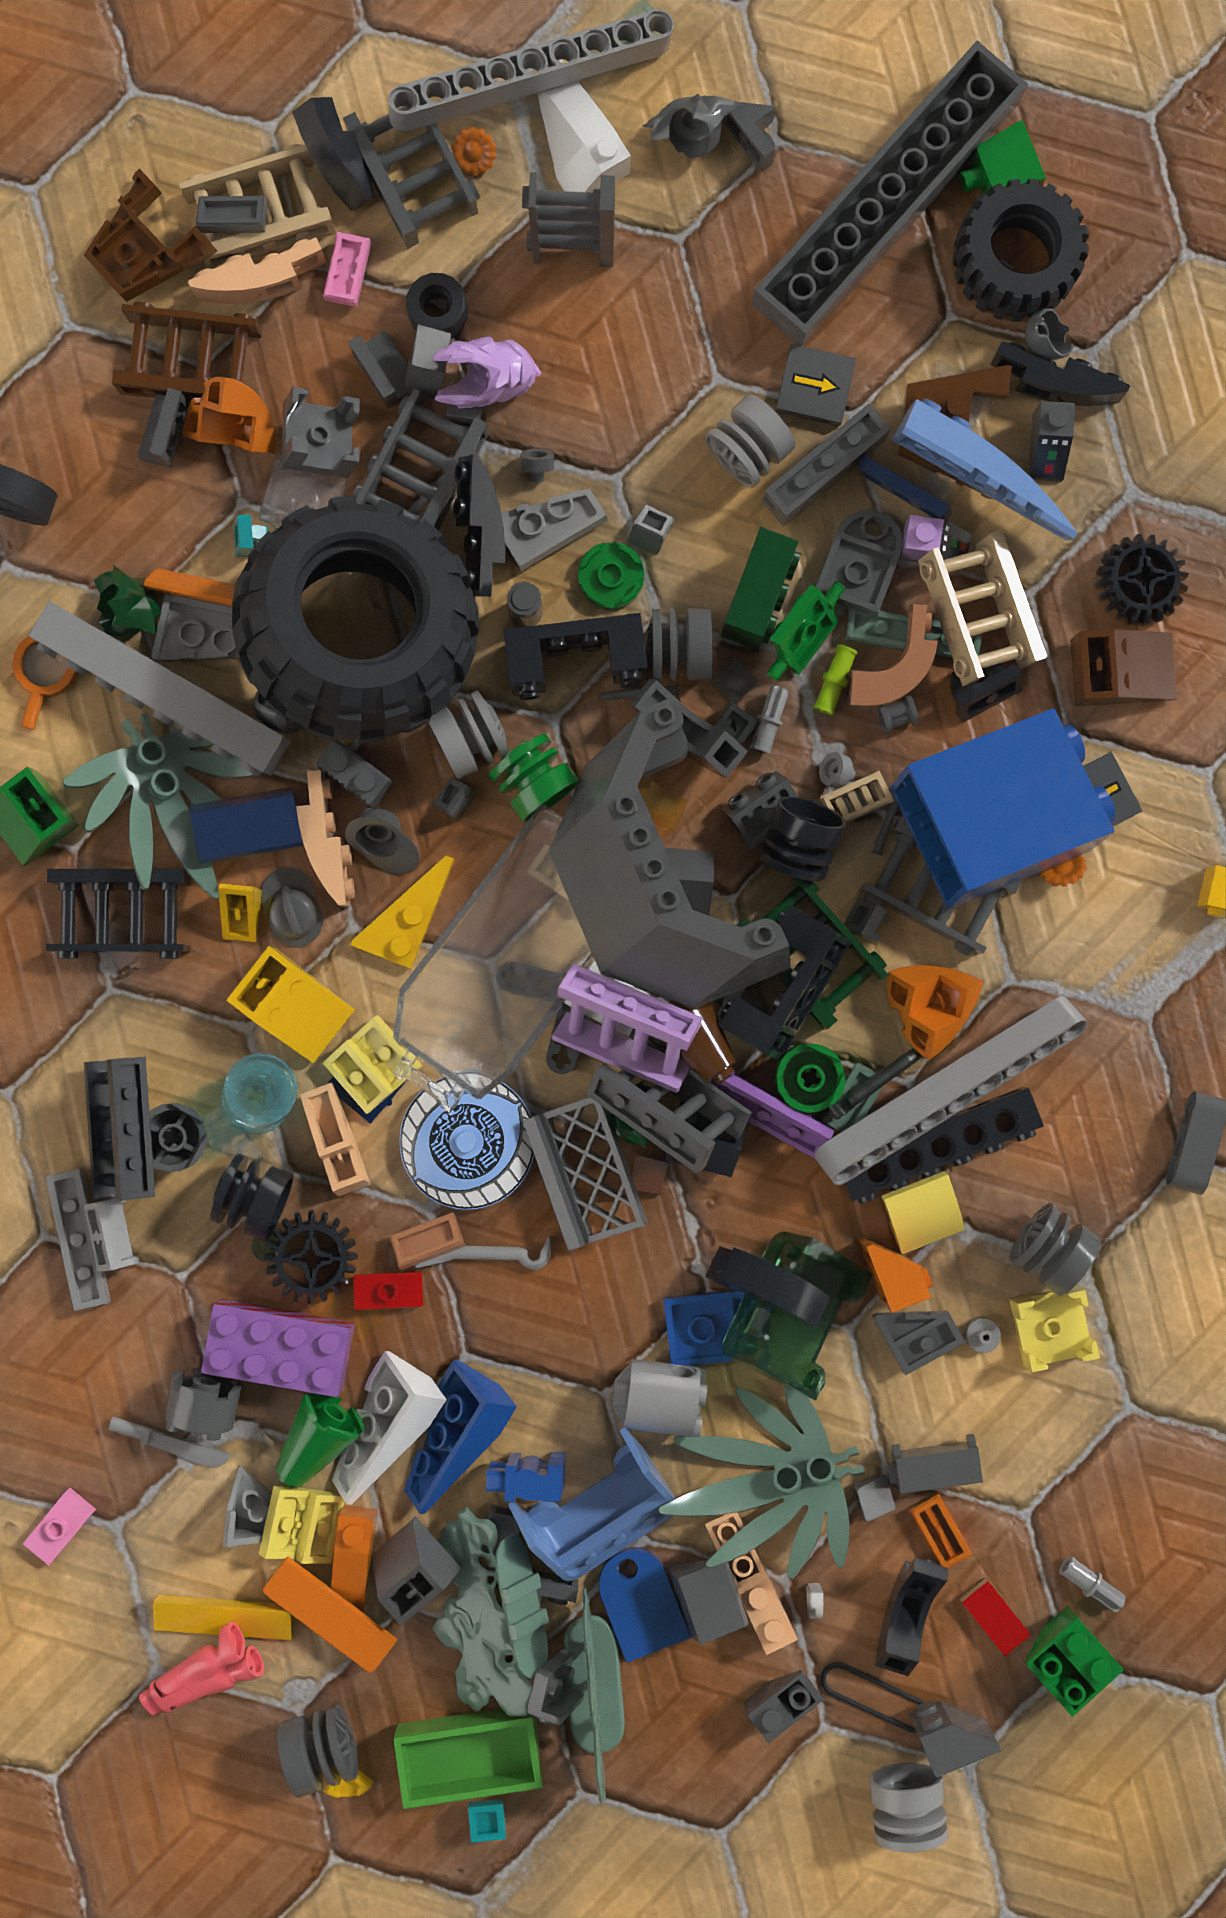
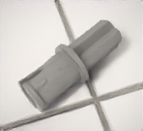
M774 685L770 687L762 714L757 715L759 721L749 748L765 754L771 753L778 727L783 724L780 718L788 697L787 689Z
M1071 1555L1064 1560L1059 1569V1574L1065 1576L1081 1588L1083 1595L1086 1597L1092 1596L1112 1612H1118L1124 1606L1125 1595L1103 1580L1100 1572H1092Z

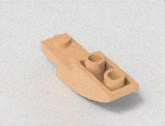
M315 237L311 240H300L291 249L280 254H269L256 265H254L249 253L243 256H232L226 260L225 264L217 268L199 271L194 278L188 280V283L197 300L229 304L251 303L283 296L301 289L302 287L297 276L325 264L326 260Z
M321 770L307 771L310 805L296 806L302 841L309 861L327 892L339 906L343 908L350 907L349 899L355 898L353 878L348 879L347 865H352L350 845H345V841L341 837H331L330 833L336 831L334 813L328 811V799H333L331 779H326V775Z
M738 1512L725 1514L705 1524L717 1551L745 1527ZM756 1548L728 1562L743 1606L766 1655L797 1641L798 1637Z

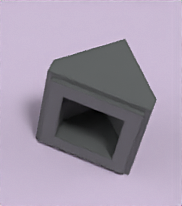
M451 777L433 805L458 822L476 796V793L468 785Z

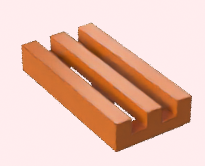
M936 1491L931 1494L930 1498H924L920 1500L919 1504L915 1506L913 1504L908 1509L939 1566L950 1568L973 1554L940 1494ZM935 1504L939 1507L962 1549L957 1554L931 1508ZM926 1512L950 1558L944 1560L919 1513Z

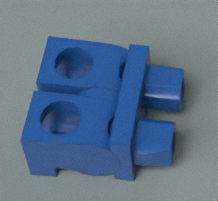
M552 1452L549 1461H542L540 1458L532 1455L521 1459V1453H511L508 1461L491 1460L490 1468L487 1469L486 1492H505L504 1501L515 1502L516 1497L523 1500L561 1502L565 1487L566 1452Z

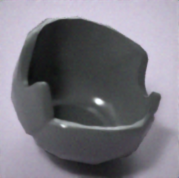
M1052 308L1040 309L1031 315L1025 329L1026 346L1032 355L1039 358H1050L1054 361L1068 357L1074 347L1073 344L1066 343L1065 341L1070 328L1060 322L1058 314Z

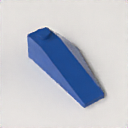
M459 1360L452 1361L438 1385L446 1401L431 1425L426 1429L428 1434L423 1449L416 1452L404 1492L419 1514H425L501 1434L517 1408L501 1385Z

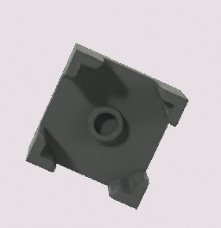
M293 387L283 404L282 468L348 478L359 463V447H354L352 450V425L359 416V398L343 396L335 408L306 403L304 401L309 395V390Z

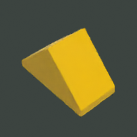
M220 883L218 890L223 939L257 942L262 890L251 886Z

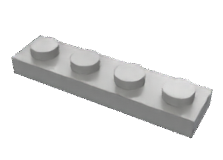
M83 1168L46 1176L74 1311L110 1303L111 1298L105 1271L97 1272L84 1204L90 1203Z

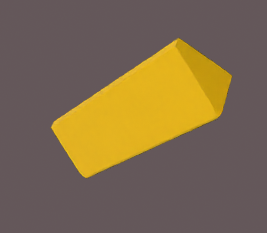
M158 1594L153 1600L154 1631L219 1635L221 1627L233 1621L240 1627L244 1637L292 1640L294 1616L276 1603Z

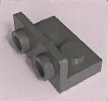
M168 388L166 396L159 394L155 396L138 453V457L141 460L168 468L172 467L183 430L185 416L190 405L181 391Z
M777 771L762 775L755 782L756 785L746 792H740L732 796L728 804L722 808L725 816L732 821L745 844L750 849H753L765 840L764 838L768 830L775 829L771 824V819L779 799L786 796L798 797L788 779Z
M563 1649L536 1672L527 1713L538 1717L539 1721L549 1725L561 1724L583 1702L585 1695L583 1692L570 1688L575 1674V1668L571 1667L574 1653Z

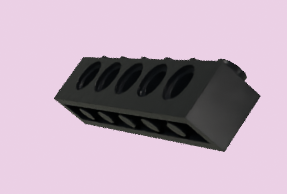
M1029 1087L1017 1088L959 1111L881 1160L880 1163L884 1167V1174L881 1179L871 1181L868 1177L867 1169L844 1183L843 1187L848 1199L851 1201L858 1200L859 1204L876 1199L878 1197L877 1192L889 1187L891 1192L910 1185L908 1179L918 1175L925 1179L942 1172L940 1167L953 1162L954 1167L966 1164L973 1160L972 1154L984 1150L986 1154L1005 1148L1004 1142L1016 1137L1017 1142L1036 1136L1035 1129L1043 1127L1044 1124ZM1005 1112L1009 1116L1010 1124L1006 1130L999 1131L996 1128L995 1119L1000 1113ZM974 1125L978 1129V1138L975 1142L968 1144L963 1138V1132L967 1126ZM942 1137L947 1143V1149L943 1155L935 1156L931 1150L932 1142L936 1138ZM905 1150H912L916 1157L915 1163L912 1167L905 1169L900 1165V1155Z

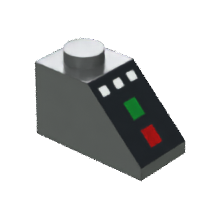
M1041 401L1032 414L1029 476L1033 480L1062 482L1064 480L1073 440L1075 403Z

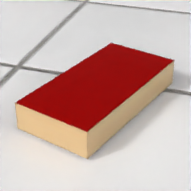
M984 1578L960 1598L963 1605L1004 1656H1007L1031 1636L1028 1629L987 1578Z

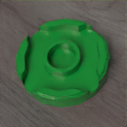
M604 542L595 545L585 553L579 564L578 582L582 594L591 604L600 609L617 610L627 607L637 599L643 588L645 573L640 557L632 548L623 543Z

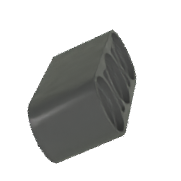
M1195 1090L1190 1094L1167 1169L1166 1184L1168 1186L1202 1195L1206 1191L1226 1124L1225 1099Z

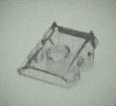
M279 456L274 461L264 501L260 507V521L271 524L276 530L282 525V520L287 515L306 505L314 510L328 507V501L331 498L343 497L347 480L335 476L282 468V457Z

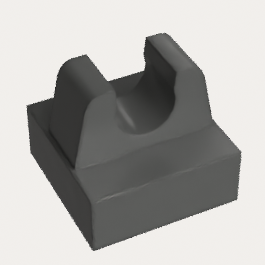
M858 898L844 925L852 934L878 941L881 936L875 931L880 922L888 924L889 917L885 914L886 909L880 905Z

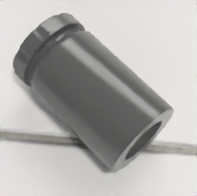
M526 581L514 584L507 594L508 608L513 622L520 627L537 625L543 616L542 599L539 589L534 584Z

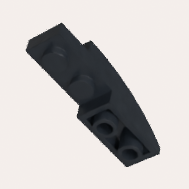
M1002 341L990 364L994 367L1012 366L1011 374L1020 378L1015 391L1048 402L1075 403V406H1099L1119 403L1131 386L1123 382V379L1117 374L1103 373L1094 369L1092 364L1084 359L1069 357L1064 366L1060 368L1052 359L1034 356L1026 352L1023 346L1014 342L1006 343Z
M463 456L458 458L454 472L457 483V498L453 504V515L456 518V527L468 528V534L464 539V551L467 554L466 570L472 581L471 590L473 596L491 597L493 564L505 563L503 520L495 488L480 456Z

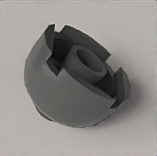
M179 1103L161 1104L149 1110L153 1168L165 1172H176L194 1165L203 1155L207 1144L206 1128L201 1116L191 1107Z

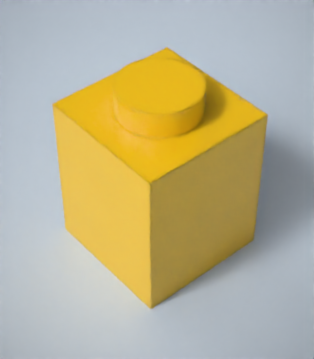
M1214 865L1205 869L1197 907L1207 909L1208 916L1226 919V867Z

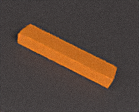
M160 568L155 569L144 580L143 584L152 594L162 596L169 594L232 607L235 584Z
M288 1556L273 1572L262 1589L264 1595L368 1673H372L397 1641L395 1636Z

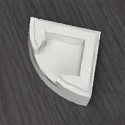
M807 1583V1617L809 1619H822L823 1591L820 1583Z

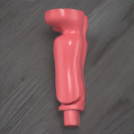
M231 1621L221 1627L218 1647L213 1644H207L196 1650L187 1659L152 1681L149 1689L139 1694V1700L152 1716L162 1711L168 1714L173 1712L174 1708L178 1709L202 1697L233 1688L237 1681H251L263 1676L264 1662L260 1652L254 1645H249L245 1648L242 1630L235 1622Z

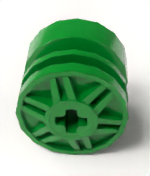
M546 733L516 746L489 773V777L494 783L508 778L499 787L502 794L518 789L519 793L514 797L510 805L523 823L536 818L558 803L576 788L580 781L567 762L553 768L550 766L558 756L559 751L555 747L543 752L551 743Z

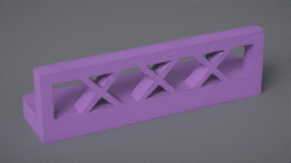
M736 1073L721 1084H717L716 1081L711 1082L712 1085L752 1112L748 1122L813 1158L817 1149L833 1136L834 1130L828 1124L807 1112L796 1110L784 1103L780 1097Z

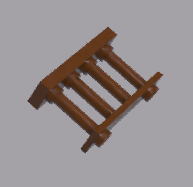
M134 302L133 305L122 304L121 311L129 323H134L129 367L125 368V371L113 370L112 384L120 395L155 398L158 394L166 396L167 389L171 388L181 391L186 400L191 402L193 398L203 396L205 392L204 383L210 379L214 334L234 335L229 378L242 382L248 337L262 338V330L256 319L243 313H235L232 317L154 308L153 305L146 302ZM148 325L168 327L163 368L158 375L145 374V371H143ZM181 329L201 331L196 374L191 379L179 378L176 374Z

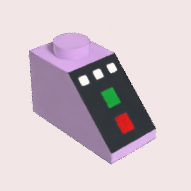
M910 514L904 525L903 546L899 558L918 561L929 551L938 547L943 560L969 553L971 533L943 519Z

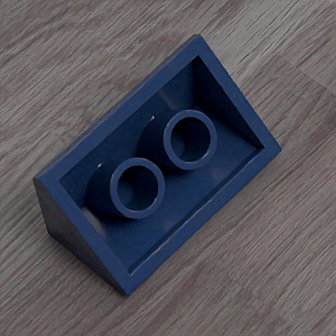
M291 787L190 805L189 814L200 864L303 846Z

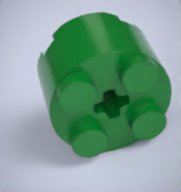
M799 1044L789 1048L781 1060L778 1059L773 1072L774 1089L781 1100L796 1110L807 1113L819 1112L835 1104L841 1097L846 1082L845 1072L838 1056L829 1048L819 1044ZM812 1068L814 1070L813 1076L817 1078L816 1083H809L805 1087V1080L801 1078L802 1072H809Z

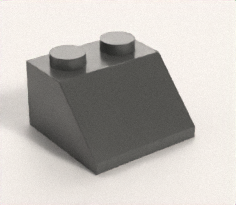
M924 1702L918 1705L914 1712L909 1713L936 1778L1001 1752L997 1740L984 1719L945 1702Z

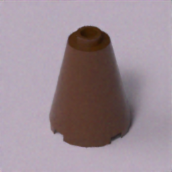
M672 1000L667 1002L702 1017L701 1026L688 1050L681 1049L679 1058L708 1083L716 1081L717 1084H721L735 1073L733 1067L737 1062L723 1029L719 1027L720 1022L711 1002L694 1010ZM660 1040L663 1044L667 1046V1042Z

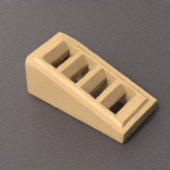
M877 771L821 796L816 803L835 811L831 804L833 801L839 815L848 824L892 803L894 799L880 771ZM870 783L879 798L876 802H874L866 786ZM857 789L866 804L863 808L855 793ZM845 795L852 807V813L848 812L842 799Z

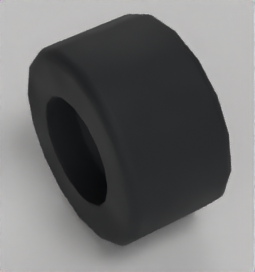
M431 272L420 276L411 284L406 295V309L415 331L417 324L450 332V339H452L463 330L468 318L467 300L462 286L453 277L444 273ZM439 297L449 301L450 310L445 315L430 317L425 313L424 305L430 299Z

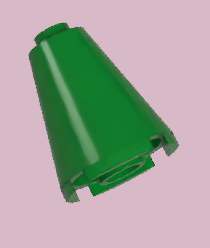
M309 1392L302 1398L276 1464L278 1479L285 1486L291 1488L303 1487L360 1437L364 1430L361 1417L352 1406L348 1411L339 1404L342 1398L339 1396L333 1397Z

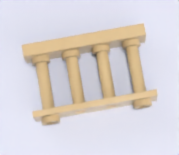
M305 144L289 145L281 152L206 175L195 174L190 176L187 181L179 183L188 204L196 201L198 205L199 196H215L224 192H229V196H243L241 187L257 182L261 183L268 202L272 222L266 225L265 232L238 233L226 238L221 237L220 233H206L208 240L217 250L213 256L203 260L207 269L217 268L235 255L243 256L249 253L253 259L292 247L296 242L303 239L311 240L315 237L318 239L336 233L328 207L319 208L316 205L305 170L306 167L314 165V162ZM289 172L293 173L304 208V212L301 215L291 218L284 215L273 177Z
M1002 530L990 533L975 544L977 551L943 560L938 547L932 549L918 560L920 575L927 584L954 661V671L960 678L963 687L984 677L982 668L1015 659L1019 670H1022L1047 658ZM979 564L983 566L988 583L954 592L948 573ZM993 596L1000 614L966 624L959 605ZM1003 627L1006 630L1011 646L977 656L971 636Z

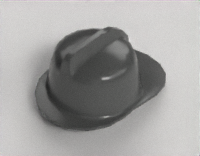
M367 806L359 818L352 820L345 829L347 842L383 871L395 875L407 874L412 872L419 864L420 855L418 849L411 839L402 832L400 820L394 813L385 809H373Z
M291 867L280 868L272 872L263 883L261 899L270 930L274 937L282 944L291 947H301L313 942L321 932L323 918L310 878L301 870Z

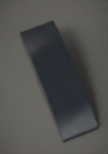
M332 97L308 99L292 112L300 135L312 159L336 195L350 211H356L374 199L375 196L354 131H343Z

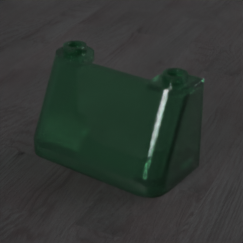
M782 1231L770 1240L762 1259L795 1274L831 1297L818 1326L813 1328L793 1321L768 1304L745 1294L722 1344V1351L725 1356L816 1401L825 1385V1370L822 1366L815 1363L842 1302L853 1303L861 1299L868 1290V1284L873 1274L815 1238Z

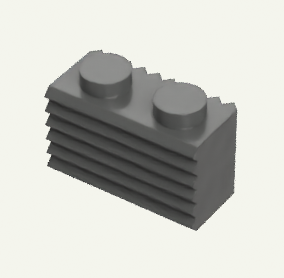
M336 738L316 762L319 770L373 809L377 808L394 784L387 776Z

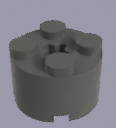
M195 1369L194 1376H184L185 1370L175 1372L172 1375L164 1416L167 1422L166 1429L173 1433H185L186 1431L199 1433L202 1439L209 1441L220 1440L221 1433L228 1432L234 1427L241 1384L238 1382L236 1385H233L232 1378L201 1373V1369Z

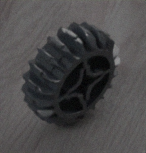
M1137 534L1134 536L1133 541L1129 537H1125L1120 541V545L1113 544L1109 548L1110 554L1102 556L1101 562L1104 566H1100L1096 570V574L1102 577V579L1095 583V587L1105 590L1098 596V600H1109L1110 604L1106 606V612H1110L1114 608L1118 610L1116 620L1120 621L1125 615H1128L1129 625H1134L1139 618L1141 625L1147 626L1150 624L1151 619L1155 623L1161 622L1163 615H1172L1175 612L1174 606L1182 604L1183 598L1179 594H1184L1188 590V586L1181 581L1186 580L1189 577V573L1179 570V568L1185 565L1186 560H1175L1174 556L1178 553V548H1174L1170 552L1165 549L1168 545V540L1164 539L1157 545L1155 535H1150L1145 541L1142 534ZM1133 556L1130 572L1118 577L1121 561ZM1150 560L1154 561L1161 570L1153 567ZM1138 575H1142L1141 579L1145 578L1148 583L1143 586L1141 585L1142 581L1139 583L1135 578ZM1160 584H1165V592L1160 602L1151 604L1150 597L1153 596V588L1158 587ZM1122 590L1129 592L1133 596L1134 601L1125 596Z
M308 1210V1220L302 1221L300 1212H295L296 1224L292 1225L287 1218H284L282 1224L286 1231L283 1232L279 1228H274L272 1234L279 1240H268L266 1242V1247L275 1250V1252L264 1254V1261L275 1262V1264L266 1268V1274L273 1275L278 1273L272 1280V1285L277 1287L284 1282L285 1286L281 1291L283 1296H287L292 1289L296 1290L294 1293L295 1302L301 1300L302 1293H307L308 1304H313L314 1293H320V1299L323 1302L327 1301L325 1290L330 1288L334 1295H338L340 1290L336 1282L339 1281L346 1286L350 1283L348 1277L343 1272L355 1273L356 1271L354 1265L347 1263V1261L358 1259L357 1252L347 1251V1249L356 1245L355 1239L343 1240L350 1233V1229L346 1226L337 1231L336 1229L340 1224L338 1217H335L330 1224H327L328 1213L325 1211L322 1212L319 1221L314 1220V1210ZM316 1230L332 1237L340 1251H331V1248L327 1249L319 1246L316 1239ZM306 1231L305 1242L300 1248L291 1249L290 1252H283L286 1243L294 1235ZM312 1240L315 1255L320 1256V1259L315 1258V1263L312 1264V1272L310 1273L307 1259L301 1257L303 1253L307 1255V1250ZM283 1262H290L291 1265L302 1267L305 1271V1282L293 1278L284 1268ZM338 1262L331 1275L316 1282L317 1271L321 1266Z

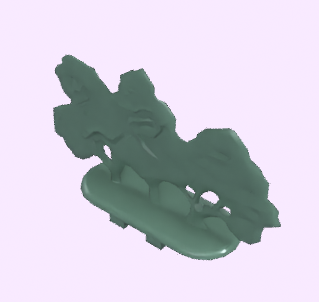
M466 1507L458 1512L456 1521L445 1523L441 1529L440 1538L437 1540L462 1569L452 1580L458 1587L459 1594L457 1598L447 1599L443 1607L444 1616L437 1619L432 1629L446 1648L458 1649L463 1655L459 1667L455 1671L457 1695L464 1704L468 1703L477 1712L487 1705L490 1696H493L508 1716H527V1705L529 1704L533 1687L527 1678H535L536 1672L547 1663L548 1644L544 1625L549 1622L546 1608H540L537 1589L542 1587L539 1573H533L526 1545L521 1538L515 1535L506 1536L499 1543L495 1556L492 1551L498 1539L496 1525L489 1519L476 1518L472 1511ZM482 1546H488L490 1553H485L482 1550ZM479 1556L492 1561L490 1562V1567H495L496 1570L487 1571L478 1561ZM488 1576L494 1577V1581L491 1584L487 1583ZM497 1582L500 1589L503 1607H501L498 1604L495 1597V1586ZM513 1655V1661L507 1663L505 1656Z
M584 1586L582 1600L583 1616L577 1618L568 1626L563 1641V1650L574 1653L571 1667L575 1668V1674L570 1688L585 1694L583 1702L569 1715L574 1741L583 1750L594 1753L595 1782L599 1801L603 1804L606 1800L602 1753L609 1752L615 1748L624 1735L623 1692L618 1639L612 1625L600 1616L591 1615L587 1589Z

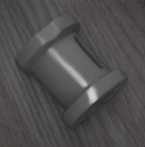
M910 695L905 696L903 701L888 706L883 704L876 706L878 720L885 734L891 733L892 728L908 723L912 725L919 723L917 709Z

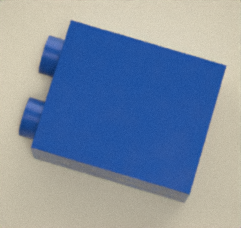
M1055 708L908 764L890 786L947 909L1086 854L1115 832L1112 826L1115 820L1113 801L1109 793L1102 786H1092L1082 765L1085 759L1083 740L1073 726L1062 725Z

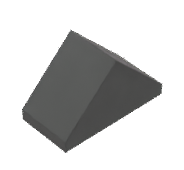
M417 324L402 392L411 394L413 389L417 388L421 390L423 398L435 401L445 375L447 361H434L433 356L439 349L449 346L450 332Z

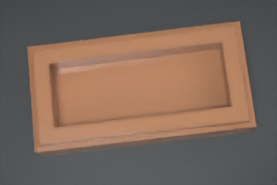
M453 1212L389 1236L398 1267L401 1270L465 1247L456 1215Z

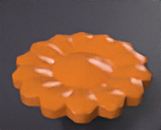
M471 126L469 129L463 128L460 134L454 136V143L451 144L452 154L464 174L470 173L473 176H477L479 173L485 174L487 169L493 167V160L497 157L495 153L496 144L492 142V136L486 134L483 128L476 129L474 126Z
M1078 856L1039 873L1046 883H1051L1052 886L1056 887L1059 885L1066 887L1069 884H1075L1078 879L1083 878V872L1087 870L1086 859Z

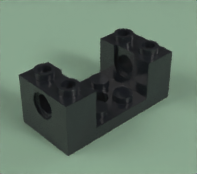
M641 613L503 629L510 687L513 696H520V700L540 698V693H546L542 653L548 652L549 656H562L568 654L569 649L582 648V652H595L601 650L602 645H608L613 684L620 683L621 688H631L641 685L640 681L646 680L647 659Z
M791 905L787 911L783 910L778 915L775 922L782 928L789 946L805 954L807 958L804 962L800 961L791 974L793 981L786 992L782 991L773 1004L775 1012L772 1015L754 1003L747 1002L736 996L733 1001H728L720 1014L722 1021L719 1024V1027L761 1053L779 1060L787 1052L852 943L838 932Z

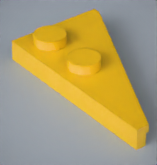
M449 856L441 859L351 941L350 945L412 969L455 859Z

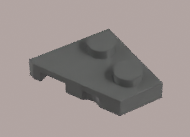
M947 1310L885 1312L872 1315L905 1376L966 1343Z

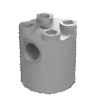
M631 1359L630 1364L615 1378L612 1394V1407L623 1428L684 1437H700L702 1428L700 1411L701 1406H705L707 1385H705L706 1369Z

